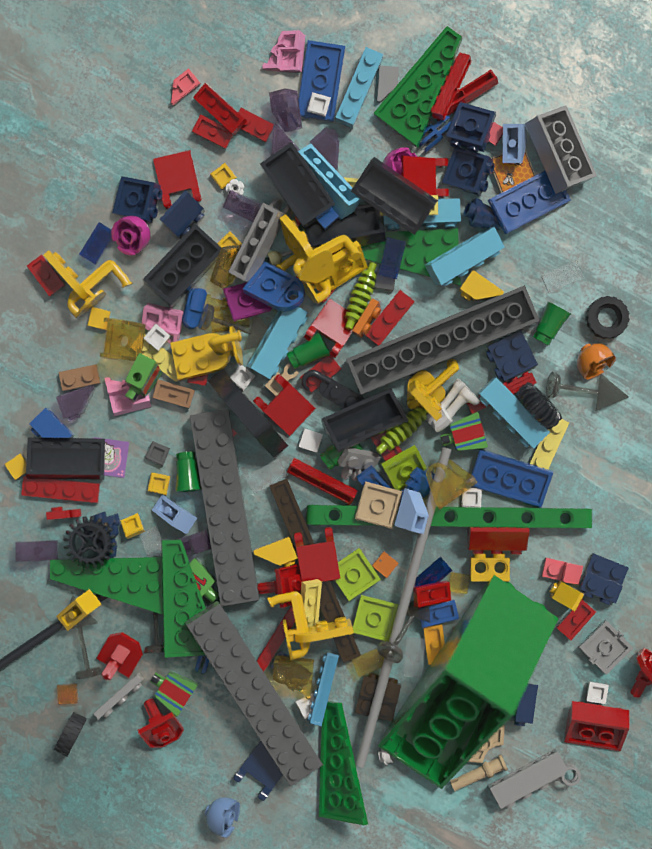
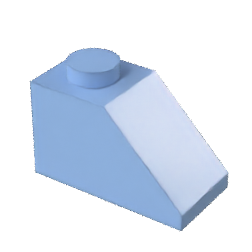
M503 124V163H522L527 145V127L525 124Z
M163 494L152 509L153 512L167 523L185 534L189 532L197 520L193 514Z

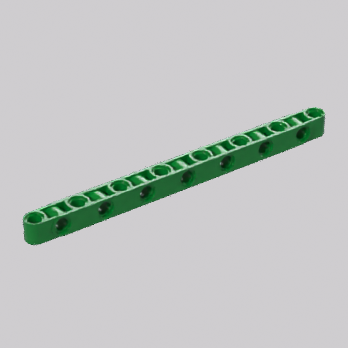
M307 505L306 524L376 525L355 519L359 505ZM436 506L431 526L592 528L593 509ZM331 510L339 511L340 517L337 520L329 518ZM448 511H452L455 516L451 522H447L444 518L445 513ZM485 512L492 513L493 519L490 522L483 520ZM525 512L531 515V520L528 523H524L521 519L522 514ZM563 513H567L569 521L563 524L560 521V516Z

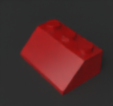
M468 527V550H472V554H484V550H491V554H503V550L510 551V554H522V551H527L529 528Z
M572 701L567 717L564 742L621 751L630 729L629 710Z

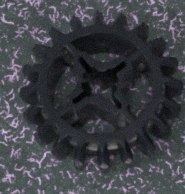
M527 382L519 388V391L516 393L517 399L542 426L551 429L559 423L562 415L536 386Z
M84 516L82 519L83 523L81 520L76 519L77 527L74 524H70V528L73 531L66 530L65 532L67 535H70V538H64L65 542H69V545L64 546V549H71L67 556L74 554L71 561L75 562L79 559L78 566H82L85 562V568H89L91 562L93 568H96L98 565L97 561L99 564L104 565L103 557L106 560H110L111 558L107 553L114 554L115 552L113 549H110V546H116V543L110 540L115 539L116 535H109L113 528L106 530L109 523L105 522L101 525L102 518H98L95 522V516H91L89 522L88 518ZM86 526L98 528L91 535L81 530ZM102 533L105 538L104 549L98 543ZM76 535H78V537L82 541V545L79 548V550H77L75 545ZM87 537L88 539L94 537V540L92 541L94 547H92V545L86 547V544L88 543V541L86 540ZM89 549L99 554L95 558L83 556Z

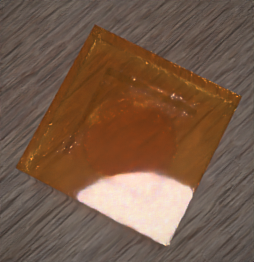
M77 683L57 685L58 705L78 703Z

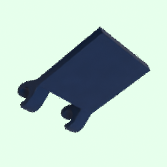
M260 740L236 772L233 779L239 783L245 774L249 773L265 785L258 794V798L265 801L283 774Z

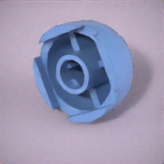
M222 797L208 805L205 810L208 828L216 835L225 838L229 837L235 828L232 826L233 821H238L240 803L237 800Z

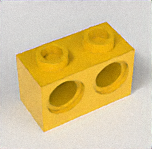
M474 554V557H470V581H489L493 575L503 581H510V558L505 557V554H493V557H486V554ZM478 562L485 564L483 572H476L475 565ZM497 562L504 564L502 572L498 573L494 570Z

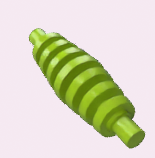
M370 262L368 269L362 271L361 275L363 277L358 278L357 281L359 283H356L354 286L356 290L351 292L353 297L349 298V303L351 304L347 307V310L350 312H346L345 315L348 319L345 328L349 330L353 329L355 322H358L360 319L359 315H362L363 309H366L368 306L367 302L371 301L372 297L370 295L373 294L372 288L375 286V282L372 280L377 278V275L374 273L377 267L375 263Z
M416 407L413 411L408 412L406 416L408 422L388 430L385 433L386 436L380 439L381 444L376 448V451L379 454H382L386 449L391 451L394 449V446H398L401 444L400 442L410 438L413 435L412 432L415 433L417 427L422 425V421L424 422L427 419V410L424 407Z

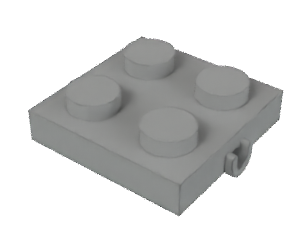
M607 620L578 646L589 657L588 660L593 665L596 664L606 675L633 649L623 638L624 635L619 630L617 631Z

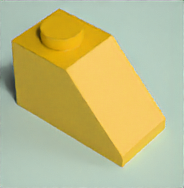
M472 270L458 290L461 292L460 296L467 301L495 298L504 293L502 289L474 270Z
M290 536L253 551L255 555L277 565L284 564L285 567L294 564L295 559L298 558Z
M558 581V583L554 582L549 591L552 599L573 611L576 610L584 596L583 593L561 581Z
M89 589L70 603L56 617L66 630L69 631L97 609L101 603Z

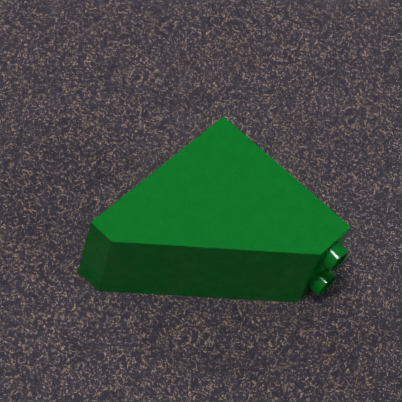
M493 575L476 595L444 646L434 658L432 664L429 665L394 717L393 722L386 729L378 747L442 789L513 716L559 618L547 611L546 607L541 603L532 601L516 590L510 582L503 581Z

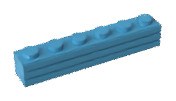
M327 652L322 657L323 666L319 669L320 678H317L316 681L318 686L317 690H314L313 697L315 698L314 702H311L310 709L312 710L311 714H308V724L322 726L339 655Z

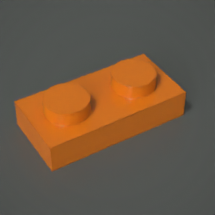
M371 299L352 330L359 338L367 335L371 328L370 323L381 312V305L377 300Z

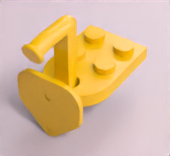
M286 214L279 218L285 243L298 258L293 266V271L300 280L319 283L330 277L335 270L332 254L344 247L351 253V259L358 260L362 257V253L346 235H340L313 250L306 234L303 231H299L294 220H290Z
M357 241L353 243L362 253L360 259H351V253L345 247L332 255L335 270L330 277L319 283L300 280L303 283L305 293L313 303L319 304L329 297L331 290L368 268L361 246ZM293 254L279 265H276V267L285 271L294 265L298 258ZM315 287H316V289H317L318 291H321V292L318 293L317 295H316L315 291L313 290Z
M48 250L43 255L72 287L73 290L69 295L67 307L75 318L90 310L106 296V292L103 290L98 291L96 294H93L91 290L111 272L120 280L122 288L133 284L122 269L112 260L104 262L82 283H79L77 280L79 276L72 268L64 266L66 261L56 251L52 253ZM82 298L85 303L79 309L75 303Z
M231 326L229 327V334L208 333L171 342L177 379L181 381L218 372L227 366L232 356H235L239 366L243 365L240 330L236 332L235 328Z
M455 359L448 360V368L436 378L426 370L418 371L408 380L407 407L410 409L424 407L438 421L442 417L441 402L446 395L442 384L459 370L458 362Z
M299 592L280 594L271 598L267 597L272 608L276 604L292 601L297 628L288 630L286 619L283 620L290 660L304 657L308 653L310 643L313 641L354 634L351 620L346 619V617L336 618L335 622L330 623L319 621L315 626L308 627L302 595ZM290 642H299L301 649L292 651Z

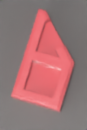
M189 68L173 81L171 99L173 106L201 85Z

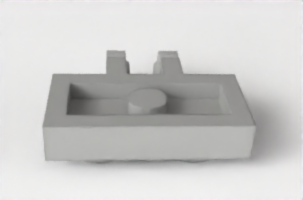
M350 447L345 449L338 459L339 465L344 467L341 471V478L347 480L351 476L353 481H358L356 476L363 472V470L371 465L375 468L381 458L379 453Z

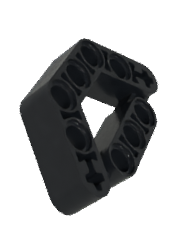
M223 369L208 381L273 458L288 447V444Z

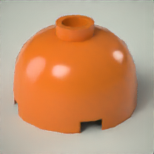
M589 343L581 348V353L577 358V368L584 379L590 380L604 373L602 369L606 366L610 368L615 363L616 357L606 345H591Z

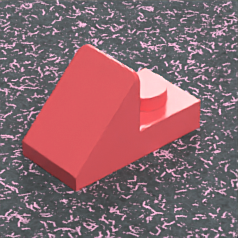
M545 558L541 576L579 585L583 566Z

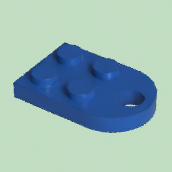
M267 262L261 265L243 288V292L248 296L278 311L294 310L302 304L305 298L303 283L298 278ZM291 295L298 296L295 300L288 299Z

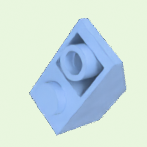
M404 489L394 526L424 534L429 515L420 492Z

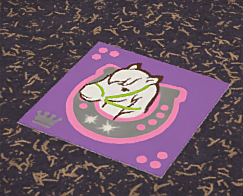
M105 439V475L125 477L129 442Z

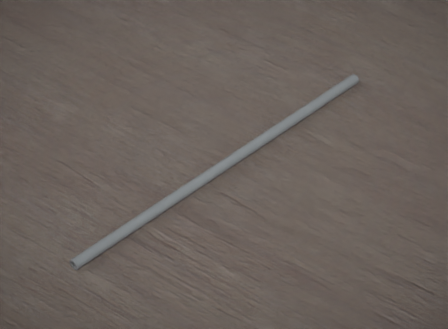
M442 447L426 504V510L429 515L424 534L418 533L357 755L355 765L358 767H365L449 461L451 449Z

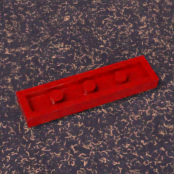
M23 476L21 495L99 503L100 484L57 479H27L26 476Z

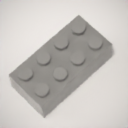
M567 106L537 115L525 123L555 194L583 184L597 176Z

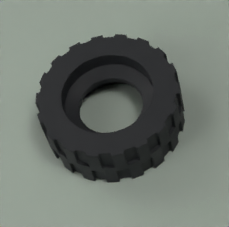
M605 296L598 298L587 309V316L585 317L587 327H589L591 333L602 339L617 337L628 327V322L630 321L628 307L617 297ZM604 308H610L616 312L617 321L611 327L601 325L598 320V315Z
M73 711L53 750L67 757L87 718Z

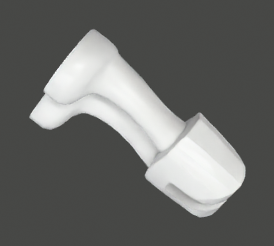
M457 378L453 383L452 389L441 402L442 417L436 421L428 413L426 421L432 425L436 432H441L453 421V416L465 403L477 405L480 400L470 391L466 384Z

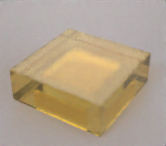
M450 572V591L467 594L470 575Z

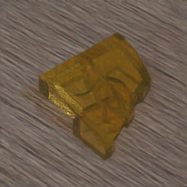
M242 245L225 246L220 249L210 282L220 288L232 285L236 276L229 273V270Z
M207 294L206 303L212 333L230 331L229 327L231 326L235 330L250 327L249 318L233 321L226 298L220 300L212 298L210 294Z
M276 655L273 680L280 684H285L292 691H299L305 695L306 699H311L314 659L298 658L290 660V657Z

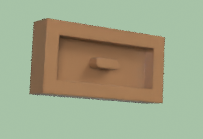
M96 364L59 372L62 391L101 383Z
M158 379L153 398L190 408L195 390Z

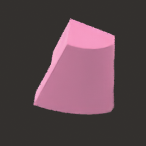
M300 30L282 31L278 37L277 44L270 51L272 53L267 64H263L262 69L277 72H302L306 36Z
M147 303L143 309L141 325L147 330H151L157 324L171 336L167 341L170 344L171 342L179 341L184 311Z
M109 377L104 378L114 416L151 407L149 395L143 396L139 394L135 402L125 397L129 390L125 380L120 382L111 380Z

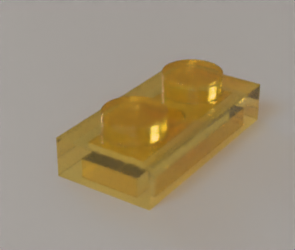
M387 644L352 659L359 677L382 668Z

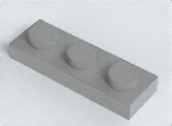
M139 673L135 675L93 713L96 718L100 719L102 716L104 718L109 716L113 712L112 707L116 703L120 706L128 698L126 694L131 690L134 693L142 686L140 682L144 678Z

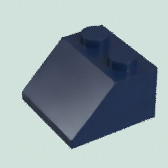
M185 190L162 215L160 221L180 239L191 229L190 227L195 222L198 224L205 215L203 213L205 210Z

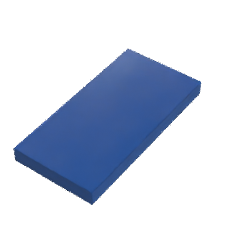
M308 40L297 105V117L334 122L345 46ZM312 92L331 98L326 117L307 112Z
M543 171L487 201L504 233L507 234L571 201L566 190L555 194L546 171Z
M479 449L468 486L542 508L553 471Z

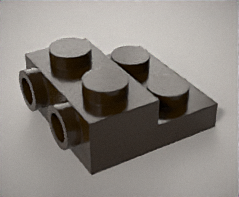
M368 673V675H363L355 713L369 715L379 679L378 674ZM391 677L388 679L378 716L379 719L393 722L402 686L401 683H398V679Z

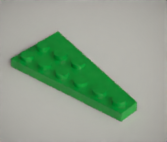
M448 26L445 27L374 112L378 119L416 148L419 147L432 115L431 108L436 103V97L441 93V87L444 86L445 78L448 76L462 42V36Z
M458 228L418 230L415 235L409 231L385 232L386 241L361 246L365 260L430 277L425 264L459 245ZM454 277L452 283L461 286V277Z
M161 540L164 657L205 656L204 651L185 623V621L206 607L196 584V579L191 570L182 540Z
M161 557L103 559L105 564L101 565L97 561L98 565L96 568H93L92 562L89 568H85V562L82 566H78L79 559L75 562H72V559L50 560L51 580L86 591L90 589L92 593L163 615Z
M328 701L321 728L320 761L323 765L320 767L319 817L363 826L368 825L343 705L341 702Z

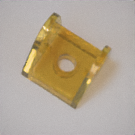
M104 318V322L107 324L104 353H100L99 357L135 362L138 354H142L146 324ZM124 336H126L128 338V343L126 346L123 347L121 344V340Z
M450 459L448 464L452 466L453 470L437 462L429 466L426 472L434 502L439 509L445 507L478 483L473 475ZM437 467L444 470L445 477L443 481L436 482L432 479L431 471L433 468L434 473Z

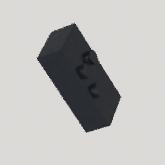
M195 224L143 278V282L172 309L224 254V249Z

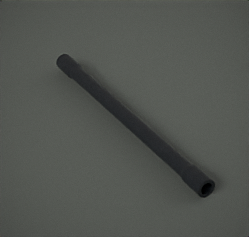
M99 594L95 595L100 603L108 598ZM57 620L1 658L0 672L3 668L63 629L62 623Z

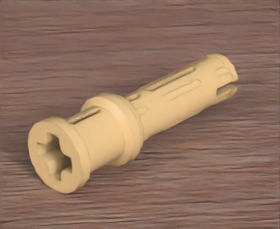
M498 755V758L490 762L485 761L482 764L483 766L450 780L454 791L485 777L492 778L494 774L500 771H507L508 768L502 755Z

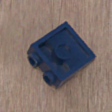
M459 102L446 135L450 145L457 149L461 146L467 147L468 151L478 154L479 151L484 152L491 136L490 130L494 123L496 112Z
M454 148L442 183L461 189L464 192L481 196L482 192H486L488 188V181H486L488 174H492L495 164L493 159L480 153L475 154L462 148Z
M121 176L112 213L125 217L137 216L145 222L152 223L153 219L158 215L157 201L163 195L161 186L155 182Z
M522 330L486 347L488 350L485 352L490 362H494L496 366L494 372L497 378L502 379V381L508 380L538 365Z
M592 553L578 588L583 590L582 593L585 596L593 598V595L600 597V602L611 605V602L616 604L629 567Z

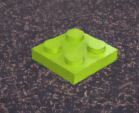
M415 445L381 464L395 490L399 491L406 487V482L416 467L423 471L427 469Z
M360 548L338 561L341 579H335V581L349 601L381 580Z
M361 595L353 624V632L389 642L398 604Z

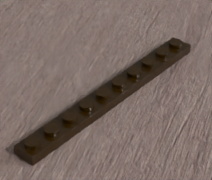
M286 478L270 485L295 548L294 534L298 532L302 533L304 545L314 544L288 479ZM330 580L322 582L320 608L327 623L335 622L336 618L345 617ZM353 634L333 637L343 663L361 656Z

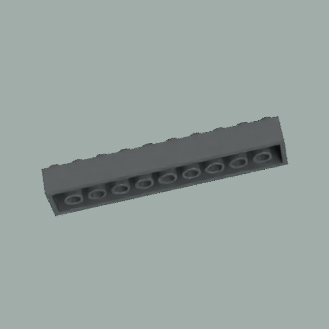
M524 285L347 358L346 361L359 393L363 395L528 327L540 320Z
M229 409L190 415L221 606L259 600L260 595Z
M216 601L185 621L187 627L289 785H294L323 765L220 603Z

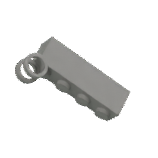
M278 198L274 199L270 205L262 204L229 273L247 282L253 277L263 264L281 228L279 218L289 211L288 217L291 220L293 212L289 206H286L283 212H281L282 201Z
M554 749L488 786L500 808L505 807L507 809L512 807L516 800L520 798L524 800L532 795L531 792L547 788L549 786L548 783L553 780H562L568 786H575L579 783L581 774L575 765L570 763L564 764L558 751ZM568 770H575L573 779H565L564 776Z

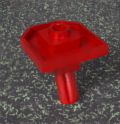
M298 564L275 569L276 580L258 584L260 594L275 593L280 595L290 592H299L301 594L302 578L300 567ZM292 601L279 603L280 608L292 606Z
M123 632L110 634L96 658L106 664L101 676L104 680L110 681L116 671L130 678L143 652L140 643Z
M642 648L636 657L641 669L630 691L634 697L638 698L641 697L646 686L652 684V651L646 648Z
M153 698L146 700L144 706L150 717L148 719L150 724L138 730L142 739L150 748H163L178 740L184 731L179 720L172 712L165 716L161 714Z

